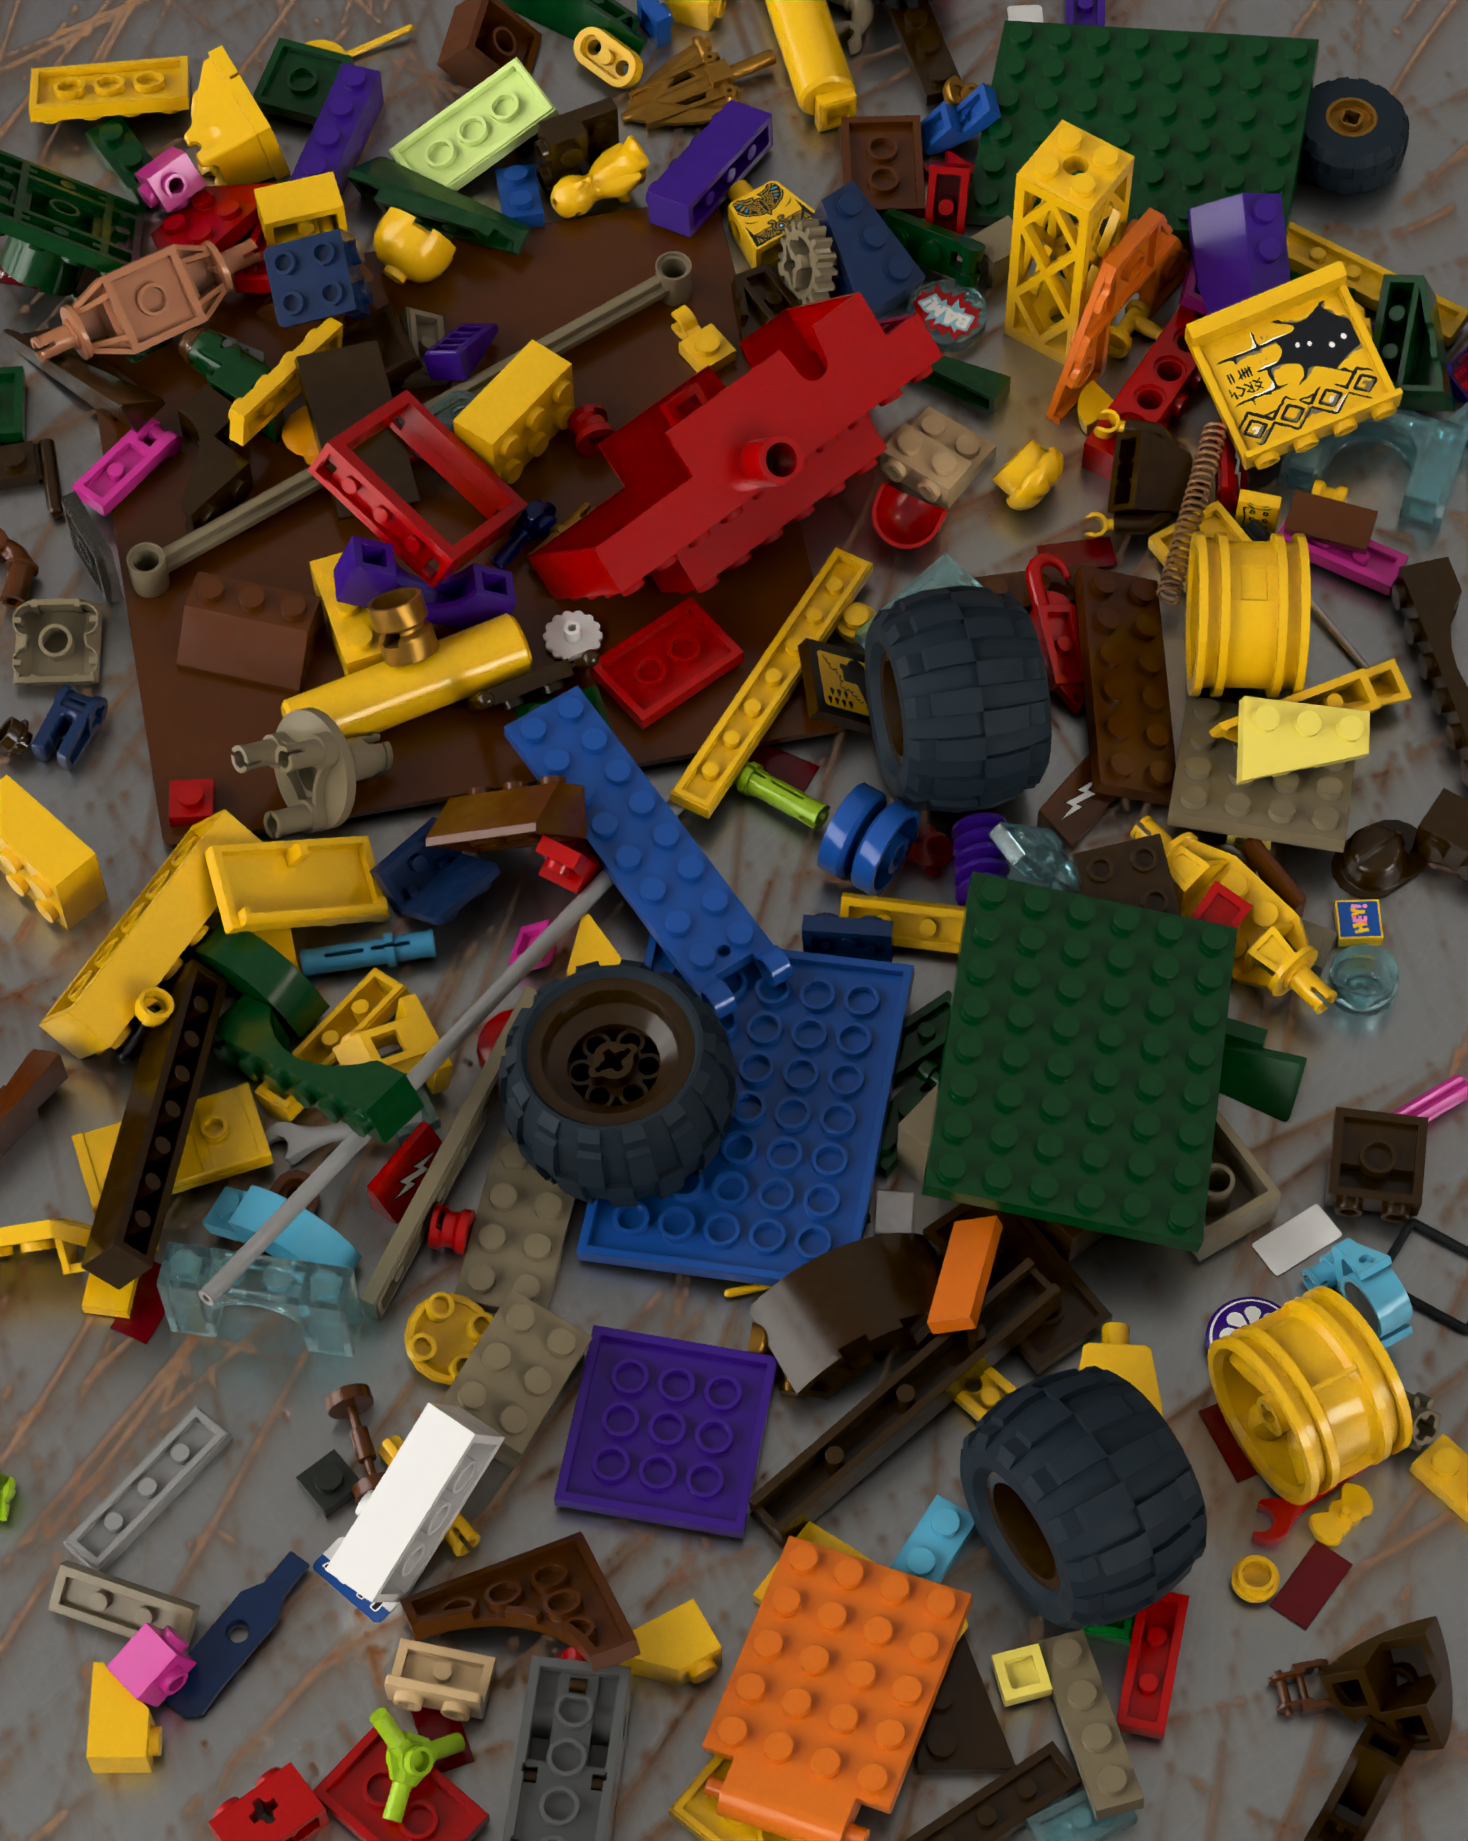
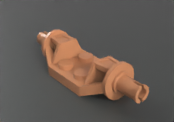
M251 238L221 253L208 240L201 243L200 246L171 244L96 278L71 305L67 304L60 308L61 326L31 338L33 349L50 344V346L35 352V354L42 363L72 348L85 360L92 358L93 354L134 355L209 320L224 296L233 292L231 275L262 262L260 252L251 253L243 257L244 254L258 247ZM212 283L215 285L200 296L199 292ZM106 335L110 337V338L103 339V340H99V341L92 342V343H91V341H90V340H93V339H96V338H100V337H103V336H106Z

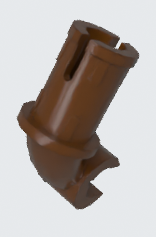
M0 528V563L6 562L5 568L8 570L0 601H2L3 605L16 609L28 601L32 579L37 576L39 567L33 562L27 550L19 543L9 539L5 531Z

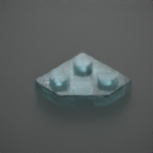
M999 822L989 833V836L1010 864L1027 877L1031 873L1038 880L1049 883L1048 888L1082 895L1074 861L1070 860L1062 850V840L1051 829Z

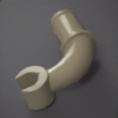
M827 0L844 7L845 12L851 14L850 21L841 22L835 28L840 43L848 41L850 56L858 53L862 47L861 35L868 28L873 18L874 6L872 1Z

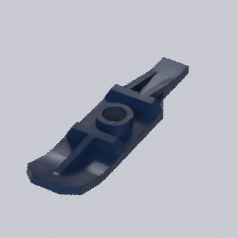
M290 1551L263 1583L241 1591L188 1653L197 1664L189 1671L188 1679L184 1686L176 1693L166 1697V1704L185 1718L203 1716L225 1685L278 1624L283 1600L310 1567L309 1564ZM237 1628H243L248 1631L247 1639L239 1643L231 1641V1632Z

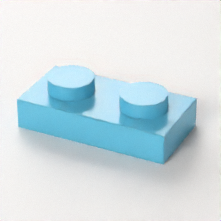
M937 1494L890 1568L940 1584L976 1528L971 1513Z

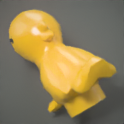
M633 135L627 136L624 143H617L607 148L594 161L589 173L585 176L567 175L561 178L552 188L550 202L553 209L561 217L573 219L586 214L595 201L600 199L618 198L620 203L630 202V192L645 182L646 167L650 164L648 157Z

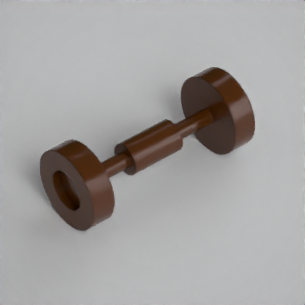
M363 1383L342 1386L329 1393L324 1400L328 1415L331 1418H350L353 1429L349 1434L359 1464H364L368 1475L352 1487L357 1505L368 1491L375 1490L385 1472H376L373 1462L377 1459L368 1427L362 1426L359 1414L367 1411L374 1403L370 1387Z

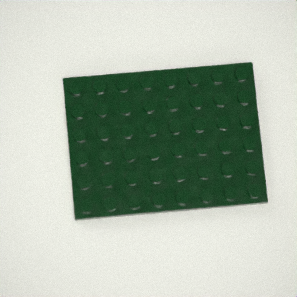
M1005 20L991 88L995 90L1001 117L981 132L968 195L966 224L990 226L1007 215L1013 219L1016 174L1063 119L1135 156L1127 226L1133 219L1139 220L1150 207L1165 216L1167 224L1171 225L1173 229L1172 235L1182 240H1190L1187 211L1190 208L1240 193L1281 194L1287 241L1319 54V39ZM1078 170V171H1076L1075 173H1073L1072 175H1076V174H1078V173H1083V172L1080 171V170ZM1036 197L1033 208L1041 203V198ZM1069 213L1071 219H1074L1075 216ZM1047 221V223H1046V226H1045V229H1044V230H1047L1048 221Z
M972 872L968 886L921 1194L1198 1253L1203 1242L1237 928Z

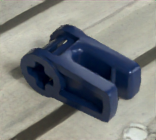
M70 684L61 686L54 697L50 711L33 740L32 751L34 756L43 761L49 760L52 753L57 751L56 747L62 739L63 742L56 753L57 761L62 768L72 771L90 740L99 731L106 718L108 710L107 699L99 695L92 698L77 692L75 686Z

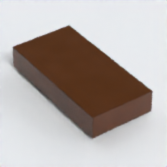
M1295 490L1284 526V533L1289 535L1304 533L1308 540L1366 555L1378 511Z

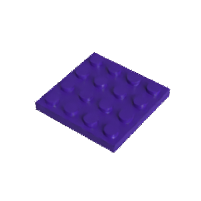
M593 1325L591 1333L593 1338L586 1355L554 1496L555 1506L743 1539L750 1507L748 1499L753 1493L778 1369V1361L775 1356Z

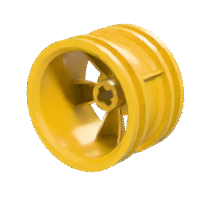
M1316 1286L1306 1291L1302 1297L1293 1298L1280 1309L1250 1325H1243L1235 1329L1230 1336H1223L1213 1341L1209 1346L1207 1354L1209 1376L1218 1405L1230 1431L1262 1479L1279 1496L1292 1504L1304 1505L1310 1502L1317 1494L1330 1491L1337 1483L1370 1465L1379 1464L1386 1460L1390 1454H1396L1406 1449L1412 1440L1413 1422L1404 1387L1392 1360L1373 1329L1358 1310L1342 1295L1331 1288Z

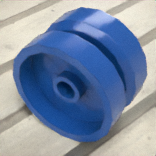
M865 782L861 783L846 796L830 821L821 841L817 855V866L839 879L851 874V884L855 888L868 895L878 896L890 885L909 855L920 826L921 814L899 800L887 806V797L882 791Z

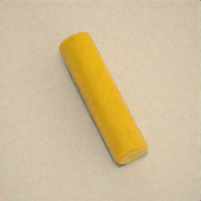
M764 0L801 110L810 116H815L816 95L847 89L852 86L855 91V85L827 1Z
M505 613L437 640L439 649L422 661L398 667L389 666L385 661L284 700L281 705V712L284 718L289 712L308 707L319 709L337 724L345 739L366 736L371 733L377 734L526 675L532 670L533 660L519 623L512 615Z

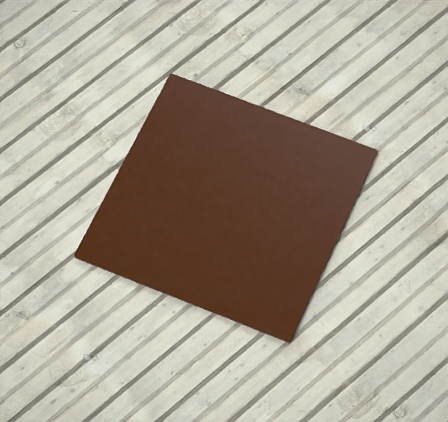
M719 206L691 238L649 223L648 207L550 222L545 223V226L531 228V233L519 257L460 239H448L456 247L453 260L440 276L424 283H415L406 279L405 283L401 285L382 272L385 265L377 258L375 251L364 253L365 262L363 264L375 276L370 282L373 294V303L369 304L370 313L390 303L398 317L406 307L442 315L445 336L459 324L497 323L498 333L469 378L523 349L532 339L537 341L655 276V263L660 255L669 251H678L686 254L692 262L693 285L692 296L686 303L671 306L659 300L560 355L572 363L575 410L587 404L602 405L607 412V424H610L615 431L697 373L679 354V342L683 340L671 328V325L677 322L671 316V312L683 305H686L693 312L701 329L712 323L736 349V360L715 372L726 387L751 370L739 343L741 337L731 289L736 273ZM235 274L231 275L233 292L224 296L208 321L134 355L96 354L137 383L141 389L162 398L165 405L153 418L161 423L162 429L165 431L173 430L183 438V443L178 453L162 461L112 510L164 846L168 849H175L192 827L170 826V780L214 779L215 814L226 809L254 835L267 833L264 827V815L266 812L287 808L279 790L273 768L266 766L249 770L245 773H239L232 764L231 754H234L232 748L235 745L261 741L266 735L276 733L277 727L283 719L281 712L283 701L296 696V694L177 669L176 664L184 606L197 572H206L316 596L310 561L344 552L352 535L383 542L357 517L337 521L330 491L322 487L169 573V588L162 595L154 598H145L134 591L126 561L129 550L143 542L155 543L164 548L188 534L185 525L186 515L182 511L181 501L199 449L182 434L177 409L203 386L208 385V379L190 366L194 361L189 359L188 356L196 339L208 329L237 339L240 343L263 351L265 363L269 365L271 370L280 363L285 353L293 351L305 339L261 319L256 312L270 293L258 295L236 292L234 284ZM212 283L199 292L200 296L215 285ZM345 316L344 318L347 320V322L343 329L359 321L360 319L355 320L351 317ZM106 335V336H103V337H100V338H96V339H93V340H90V341H91V343H92V342H96V341H99V340L107 339V338H110V337ZM450 380L447 385L407 390L421 404H424L463 381ZM399 381L390 386L392 398L406 390V388H400ZM303 391L283 408L285 422L291 414L306 405ZM96 409L104 456L131 429L119 420L116 422L112 421ZM461 411L441 422L446 427L449 426ZM568 427L564 430L560 429L549 441L546 450L540 456H534L523 468L520 477L513 484H507L529 506L508 533L452 575L461 572L472 563L512 572L517 603L510 615L517 620L527 640L533 660L531 672L562 660L554 659L552 653L546 650V642L543 640L546 624L552 622L555 615H562L564 611L572 613L582 611L584 615H592L593 621L600 624V631L603 634V639L600 641V649L597 650L599 656H602L691 596L744 651V662L644 730L592 677L589 668L563 678L566 687L542 696L539 688L523 694L526 703L521 705L561 695L577 685L580 689L597 685L615 736L639 767L694 758L814 580L799 521L793 522L791 520L781 528L784 533L778 539L765 546L759 544L749 551L752 557L741 566L732 570L729 567L717 575L720 581L703 593H698L694 590L684 595H680L679 592L662 594L649 573L643 577L645 581L644 586L625 597L622 594H616L610 598L600 595L592 600H589L588 597H583L574 602L571 598L554 600L536 570L533 571L528 565L526 555L532 552L549 536L551 527L556 523L562 524L583 502L591 504V507L587 510L589 512L593 507L596 508L624 488L603 453L596 456L581 455L575 445L576 435ZM257 433L244 446L239 445L234 449L236 453L250 462L254 488H252L244 501L236 503L227 512L311 465L305 462L303 456L296 455L287 449L282 439L275 444ZM145 442V444H147L148 446H151V445L153 444V442H150V443H146V442ZM423 458L410 463L420 497L418 504L410 506L452 546L488 520ZM394 553L396 562L403 570L420 577ZM432 558L429 564L438 572L437 568L440 564ZM432 623L437 640L462 631V629ZM327 625L301 693L345 676ZM802 678L757 747L844 732L847 728L809 718ZM463 699L377 733L380 734L381 738L379 741H375L374 744L389 741L394 754L392 768L383 775H376L369 779L356 781L355 801L348 818L445 802L451 797L467 795V788L487 786L493 787V791L503 790V783L511 781H527L529 786L538 785L535 776L504 736V726L516 720L514 707L502 712L500 705L497 704L477 713H469L464 707L466 699Z

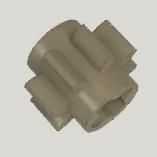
M1405 1391L1413 1422V1435L1408 1447L1420 1452L1422 1445L1431 1443L1437 1437L1442 1416L1430 1410L1434 1404L1433 1398L1420 1392L1414 1395Z

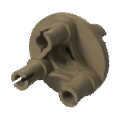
M308 707L289 712L279 723L276 733L266 735L263 740L244 745H235L232 748L234 754H231V760L234 768L239 773H245L249 770L266 766L274 769L279 790L287 805V808L276 811L271 810L264 815L265 830L274 839L300 831L310 834L342 825L349 817L354 805L356 781L369 779L376 775L380 776L388 772L392 768L394 754L389 741L374 744L375 741L380 740V734L371 733L366 736L345 739L337 724L327 714L319 709Z

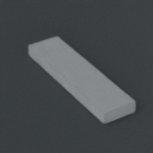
M195 1405L63 1541L65 1548L87 1567L105 1572L232 1440L231 1433Z

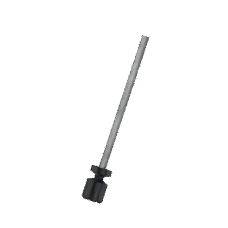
M1253 519L1247 526L1242 527L1252 541H1269L1271 534L1258 519ZM1311 596V610L1360 669L1370 668Z

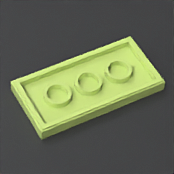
M516 57L388 151L398 164L457 192L537 134V123L560 114Z

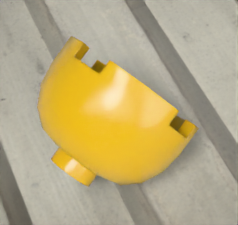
M390 207L379 221L374 233L373 245L377 258L385 265L382 272L401 285L405 283L406 279L415 283H424L440 276L453 260L456 247L434 228L430 232L423 226L415 223V216L403 210Z

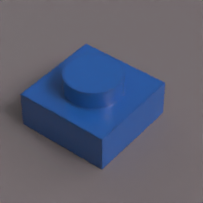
M637 0L639 26L657 49L671 43L673 17L668 6L665 3L660 4L658 0Z

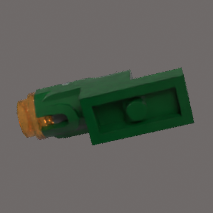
M193 327L186 331L178 346V353L183 357L184 362L198 370L208 379L210 387L232 403L239 397L243 398L253 389L257 380L263 374L268 375L272 371L269 365L265 363L263 351L240 343L237 339L217 333L212 329ZM283 409L258 432L275 444L282 439V428L285 425Z

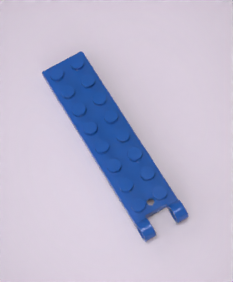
M578 685L504 726V736L538 782L540 777L565 776L566 783L584 786L587 839L581 840L592 855L599 860L600 866L686 982L693 988L703 1003L707 1002L719 1020L737 1010L736 1000L722 979L747 964L753 962L765 981L773 988L794 976L792 965L786 954L779 946L772 944ZM723 949L730 952L726 957L718 955Z

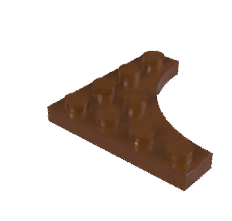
M581 1531L400 1599L404 1615L415 1641L450 1631L475 1627L524 1628L542 1632L567 1643L585 1658L594 1672L619 1665L623 1661L641 1654L637 1639Z

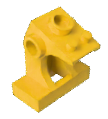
M416 993L399 998L395 1021L365 1031L360 1029L351 1031L332 1050L340 1063L337 1066L378 1060L406 1074L440 1039ZM388 1045H401L404 1052L381 1059L377 1049ZM449 1057L425 1081L431 1094L449 1088L453 1063Z

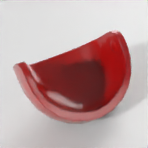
M882 482L873 502L872 520L878 535L885 542L897 548L913 549L929 542L939 532L949 510L922 501Z

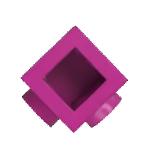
M173 146L134 173L141 184L137 190L144 202L150 208L155 206L167 213L170 211L176 212L186 207L191 202V196L206 186L186 152Z
M145 1623L106 1668L137 1700L158 1707L168 1695L176 1693L184 1686L188 1679L189 1671L197 1662L185 1651L189 1646L187 1640L174 1628L167 1625L164 1629Z

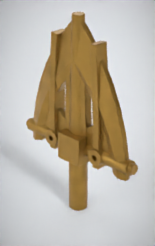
M695 35L692 38L691 46L664 63L642 86L628 92L631 102L626 111L620 114L623 123L628 121L646 124L647 131L663 126L710 123L713 115L720 112L731 99L749 105L745 100L740 101V89L735 85V80L776 64L774 53L769 49L729 66L725 58L720 60L718 52L710 51L712 50V45L709 37L703 39L702 36ZM692 76V78L672 86V84ZM706 96V98H704V99H702V100L696 101V102L691 103V104H688V105H683V104L689 103V102H691V101H694V100H697V99H699V98H702V97Z

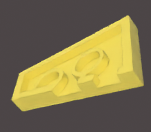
M1244 696L1239 700L1236 785L1269 776H1282L1306 768H1319L1364 758L1369 754L1370 711Z

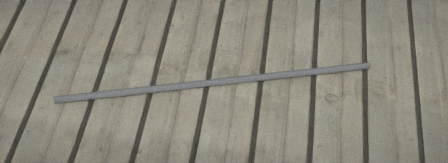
M670 799L667 802L676 816L685 809L670 802ZM604 870L583 889L410 1070L406 1076L415 1091L425 1083L614 884ZM352 1131L198 1292L202 1301L212 1306L372 1137L367 1135L363 1138Z

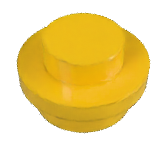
M853 602L845 609L843 618L837 625L836 631L847 642L862 643L866 641L868 628L876 613L870 606L864 603Z
M1248 1555L1241 1558L1234 1565L1231 1573L1233 1590L1241 1599L1251 1603L1268 1601L1276 1594L1280 1584V1574L1276 1565L1261 1555Z

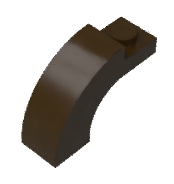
M1369 1720L1304 1841H1365L1414 1743Z

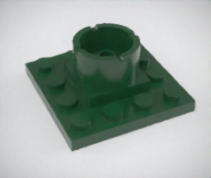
M0 150V236L8 235L0 256V265L9 276L29 288L33 286L38 287L39 292L55 296H68L73 294L77 288L86 266L100 271L101 275H104L140 258L144 206Z

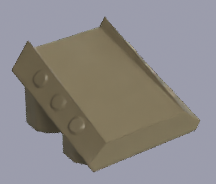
M81 598L31 599L18 606L12 615V626L16 631L15 653L12 655L13 684L21 686H63L64 684H70L73 686L99 683L103 605Z

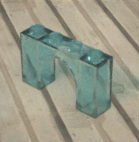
M1397 408L1394 414L1383 420L1374 421L1373 418H1369L1357 423L1358 428L1347 435L1335 437L1333 433L1319 439V444L1306 452L1296 453L1293 450L1285 453L1283 456L1278 485L1311 493L1315 479L1324 480L1331 459L1342 448L1358 442H1375L1386 445L1404 458L1411 473L1404 493L1399 519L1440 530L1466 452L1468 428L1451 421H1442L1420 415L1412 410Z
M167 1241L157 1280V1288L171 1331L217 1338L224 1306L250 1305L278 1312L295 1321L304 1332L308 1351L354 1358L363 1319L354 1268L260 1255L232 1286L210 1306L202 1301L198 1292L237 1251Z

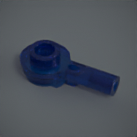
M540 499L532 501L516 520V527L509 534L511 538L490 559L492 564L497 569L504 570L529 540L546 537L550 533V528L557 523V518L555 517L556 507L552 503H544Z

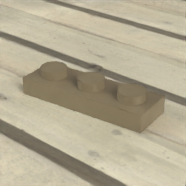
M68 1560L59 1565L48 1606L50 1611L128 1638H132L145 1623L161 1629L169 1625L187 1640L189 1646L200 1605Z

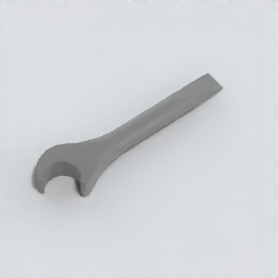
M422 1110L403 1127L423 1122ZM278 1122L268 1127L264 1133L269 1148L276 1142H287L288 1150L284 1158L290 1165H295L312 1151L327 1144L345 1140L353 1130L344 1122L326 1126H302L289 1122Z

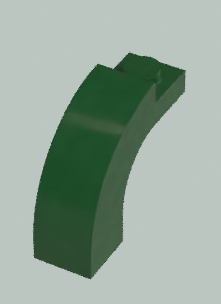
M222 921L215 929L210 928L203 938L181 958L184 960V964L191 959L196 960L229 981L228 984L236 988L243 995L245 994L271 1007L289 1036L301 1038L330 1007L310 981L271 945L250 931L226 934Z

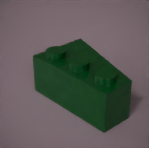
M1384 274L1372 341L1395 389L1401 387L1403 391L1400 406L1396 407L1397 410L1456 412L1436 295L1424 275Z

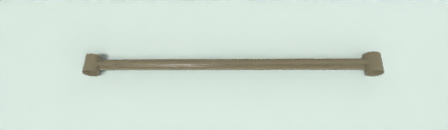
M669 251L660 255L655 263V276L536 342L560 356L659 300L671 306L686 303L693 293L692 262L690 258L678 251ZM521 350L472 376L467 381H463L425 402L423 405L440 421L463 410ZM398 417L399 422L404 426L406 422L401 417ZM308 467L164 548L151 542H143L133 546L127 554L126 561L134 591L145 598H154L162 595L169 588V573L324 486L307 471Z

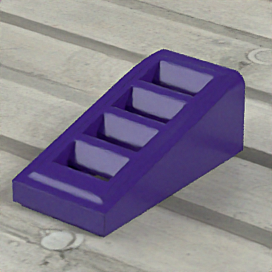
M497 323L459 324L429 348L424 354L423 359L431 380L467 381L498 333Z

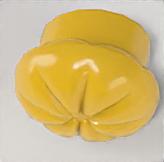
M1031 439L996 473L991 481L1009 495L1006 498V502L1010 508L1015 510L1030 509L1037 505L1058 481L1063 472V456L1058 448L1053 446L1045 450L1035 440Z

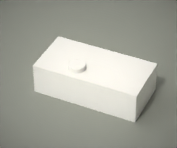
M428 1402L375 1490L368 1491L358 1503L355 1511L358 1517L325 1570L370 1602H400V1599L407 1597L506 1437L460 1406Z

